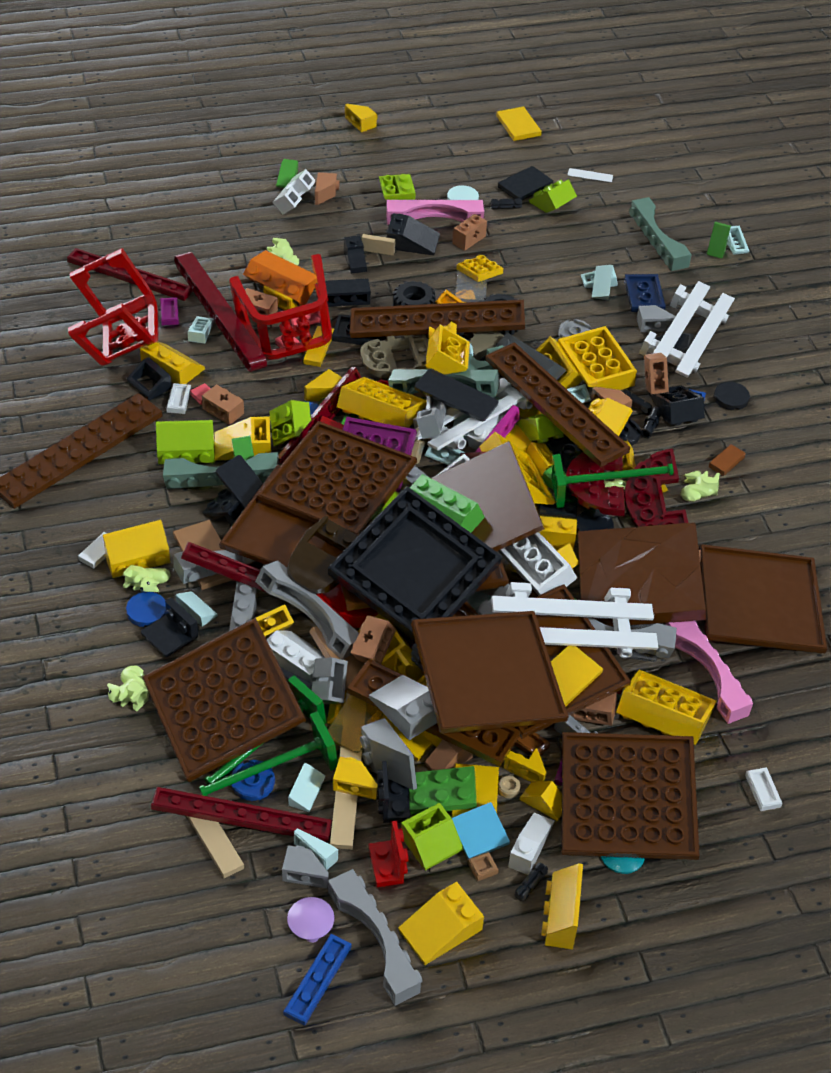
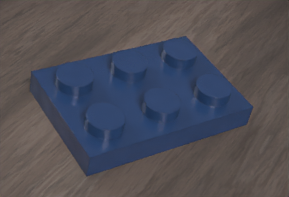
M625 274L624 282L631 312H638L639 306L656 305L665 310L666 306L658 274Z

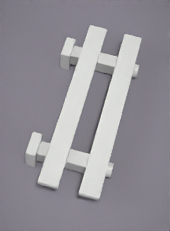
M698 281L689 294L685 292L686 287L680 284L670 306L676 309L680 305L682 308L661 341L656 340L657 334L650 331L639 353L642 355H646L648 352L651 354L662 353L667 357V362L678 366L675 370L676 373L688 378L690 373L697 372L701 364L698 360L721 323L725 325L729 317L726 313L735 298L722 293L714 306L703 301L710 286ZM694 313H697L707 319L685 354L673 347Z
M503 377L499 380L500 386L496 397L501 400H499L498 406L486 421L482 422L470 417L449 429L444 425L465 414L451 407L446 410L441 435L427 442L428 446L437 451L446 445L455 450L463 449L466 445L463 435L501 414L513 405L521 409H530L533 404L517 389L511 387L512 385ZM414 418V429L417 431L416 439L420 440L422 436L416 418Z
M511 582L506 591V596L491 597L492 611L494 613L535 611L536 615L613 618L614 631L540 627L545 645L617 648V653L622 658L631 657L633 649L657 650L659 648L656 633L631 632L629 619L653 620L654 615L652 604L627 603L631 597V591L627 588H610L604 598V602L528 598L532 591L531 583Z

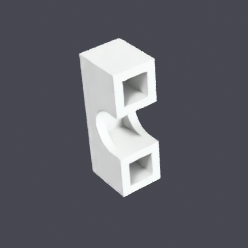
M305 169L291 179L273 201V204L282 214L287 213L297 206L302 199L300 196L310 190L316 182L315 179Z

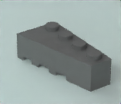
M506 333L496 344V347L501 345L505 347L515 342L556 380L566 371L565 368L509 333Z

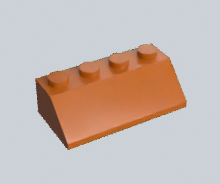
M266 250L252 258L243 273L249 280L284 294L301 306L306 305L315 288V284L318 283L316 274Z

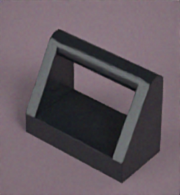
M150 357L142 360L127 377V381L148 400H152L172 389L171 376ZM147 375L156 384L149 391L137 380Z

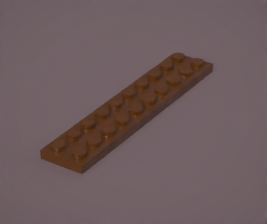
M524 300L351 308L350 337L429 334V327L436 330L440 324L447 326L451 321L457 325L456 333L525 330Z
M515 342L486 355V362L495 370H498L500 375L599 467L630 453V446Z
M137 393L1 476L0 497L14 509L161 418L163 416L162 411L141 394Z

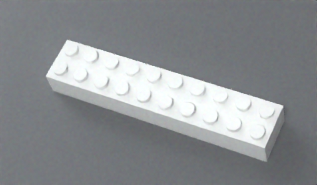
M463 454L461 457L455 460L452 464H450L440 473L445 472L470 459L465 454ZM539 532L498 551L526 583H531L532 589L538 596L563 584L567 587L577 579L570 564Z

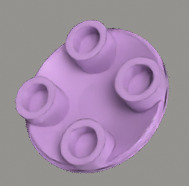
M316 897L303 898L294 903L290 908L287 917L288 926L296 936L314 943L319 938L325 936L333 927L334 912L331 906L322 899Z

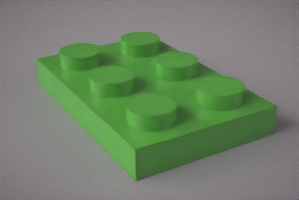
M474 766L415 772L417 789L412 790L409 788L411 815L419 814L438 803H441L446 811L477 808Z

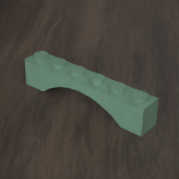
M650 197L632 200L629 209L630 216L636 221L669 269L675 271L689 268L692 254L684 244L669 238L658 228L654 219L656 206Z
M393 369L388 380L389 386L411 395L418 393L419 391L415 390V384L428 369ZM466 370L445 374L491 397H496L500 386L498 370Z
M278 452L259 453L246 460L263 483L277 464L280 465ZM184 458L165 459L163 478L166 489L220 486L224 484L215 473L218 467L198 465Z

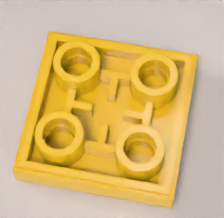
M478 255L476 258L466 259L464 262L458 263L456 269L473 280L480 282L503 274L504 268L497 265L496 262L490 261L486 256Z

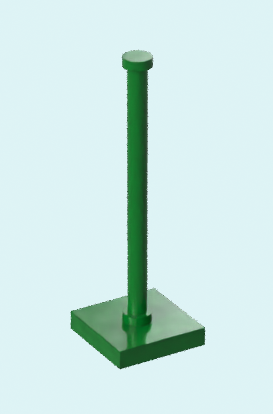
M560 454L552 455L551 479L557 508L564 507L567 484L659 474L673 475L674 473L673 465L668 464L662 467L566 476L563 472Z
M293 675L288 679V684L302 712L310 718L311 713L318 711L324 724H326L323 700ZM261 745L230 760L213 775L204 778L205 782L209 785L222 779Z
M318 711L310 714L314 741L209 785L199 786L201 794L208 796L210 793L315 749L320 750L330 771L336 769L338 760L335 743Z

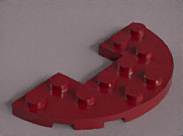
M673 448L650 455V458L644 462L641 461L634 468L643 469L672 464L673 475L659 474L630 477L626 482L625 505L631 520L637 527L688 523L686 509L666 511L661 485L679 483Z
M583 452L570 463L566 476L623 470V459L620 457L599 467ZM604 480L567 484L570 495L576 497L578 503L588 509L593 507L606 515L625 516L624 487H604Z

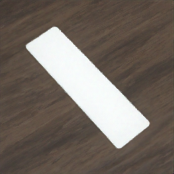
M569 168L568 176L612 182L613 175L572 168Z

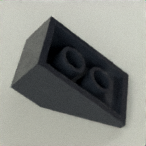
M393 213L386 238L395 239V250L434 256L440 233L409 215Z
M682 385L669 387V392L652 395L649 393L655 406L662 410L661 416L673 426L681 425L682 422H697L698 419L705 418L704 397Z

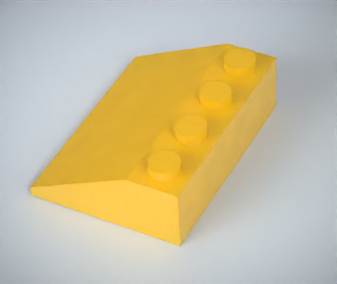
M606 326L558 339L559 344L588 387L623 390L635 386L637 370Z
M362 377L341 387L337 407L345 413L359 415L358 417L363 420H372L374 422L409 428L413 423V419L417 417L418 411H422L427 405V400Z
M494 432L479 447L482 452H487L508 442V440ZM510 442L534 503L554 505L556 502L530 455Z
M639 669L632 678L630 686L623 690L616 713L621 714L625 719L638 721L647 728L660 730L662 734L667 736H693L694 745H696L717 700Z

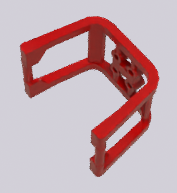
M123 248L70 272L71 280L82 292L99 317L87 323L81 321L68 327V333L100 365L105 366L116 358L158 341V308L156 299ZM106 263H109L111 267L125 268L143 295L127 303H120L105 310L87 284L90 278L88 272ZM148 308V315L144 317H134L132 315ZM121 319L125 322V324L122 323L118 325L115 330H113V323ZM100 324L103 325V353L86 338L89 329ZM119 336L117 340L113 342V338ZM135 341L138 342L137 344L131 346V343ZM118 347H120V348L123 349V350H121V351H119V352L113 354V350H114V349H116V348H118Z
M320 254L311 255L312 268L318 282L315 284L317 301L270 315L258 313L238 276L229 279L236 315L259 346L266 359H279L326 345L331 340L332 328L327 303L328 295ZM319 311L322 335L312 339L309 331L310 325L305 315ZM248 314L257 323L259 338L252 328ZM299 317L296 320L297 325L291 326L288 320ZM281 322L279 327L283 334L281 339L285 347L271 350L267 325ZM299 336L302 342L295 344L293 337Z

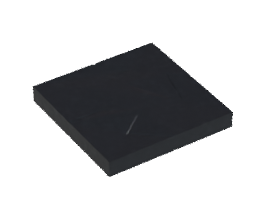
M406 486L328 567V575L415 641L411 626L412 620L453 617L501 564L502 555Z

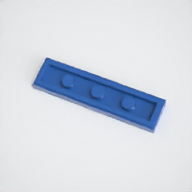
M330 934L283 1011L284 1016L304 1026L306 1025L352 948L351 943Z

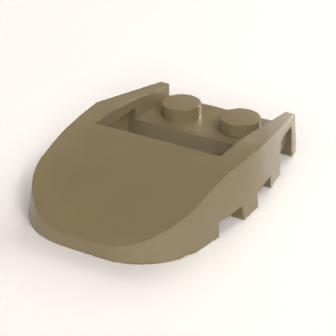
M425 334L420 338L404 335V338L387 336V340H371L362 345L360 349L363 365L371 374L379 378L389 379L393 369H397L392 352L411 348L416 365L409 369H426L428 340Z

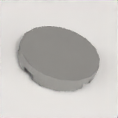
M578 319L570 322L567 320L559 326L558 336L559 338H564L589 331L591 326Z

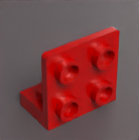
M392 821L391 840L369 843L368 845L377 888L403 884L404 874H408L406 863L409 861L407 848H403L404 834L402 828L398 829L397 821Z

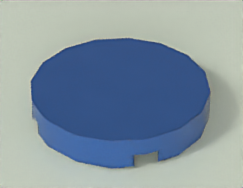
M155 592L138 593L127 603L128 619L139 627L151 625L166 615V600Z
M249 760L245 764L243 762L233 770L232 775L263 761ZM272 768L232 784L233 791L240 798L249 801L261 800L267 797L273 791L275 785V776Z

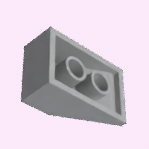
M401 675L369 695L370 700L408 740H411L437 723L428 687L405 675Z
M383 718L362 726L360 742L364 748L362 758L365 765H369L374 773L378 774V770L382 769V761H387L388 779L412 790L417 789L413 754L387 720Z

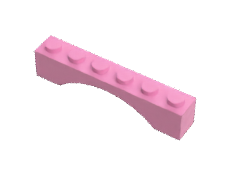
M387 200L386 205L387 225L390 224L393 213L409 215L414 219L444 217L463 222L474 214L484 219L483 200Z
M696 621L666 623L667 626L677 628L675 648L694 657L710 673L717 689V710L727 724L748 717L753 705L751 697L741 688L740 682L734 678L729 667L723 663L717 650L713 649L707 636L700 631Z

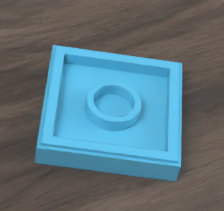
M492 802L452 818L467 859L488 851L492 852L510 844V840Z

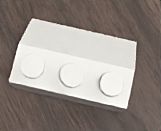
M276 630L267 638L280 667L310 683L316 682V678H313L315 659L325 658L320 650L292 631Z

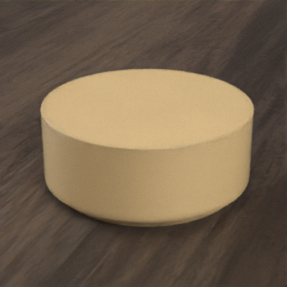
M504 776L499 780L498 792L501 796L514 798L519 794L520 782L517 778Z

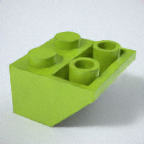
M410 174L379 176L384 199L415 200L416 193Z
M561 179L534 193V197L529 202L548 213L574 199L577 195L569 179L566 181Z
M290 400L269 411L273 446L277 447L301 434L311 421L309 402Z
M441 803L420 812L401 824L405 844L425 871L463 851V846L453 820Z

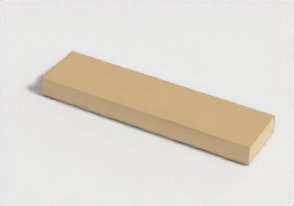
M187 816L223 878L244 869V863L219 822Z

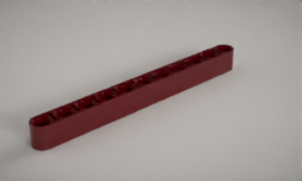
M190 251L174 256L177 269L188 285L193 288L194 294L210 317L214 319L215 324L249 372H253L267 367L265 355L193 253Z

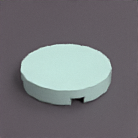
M456 186L448 191L447 200H479V194L472 187Z

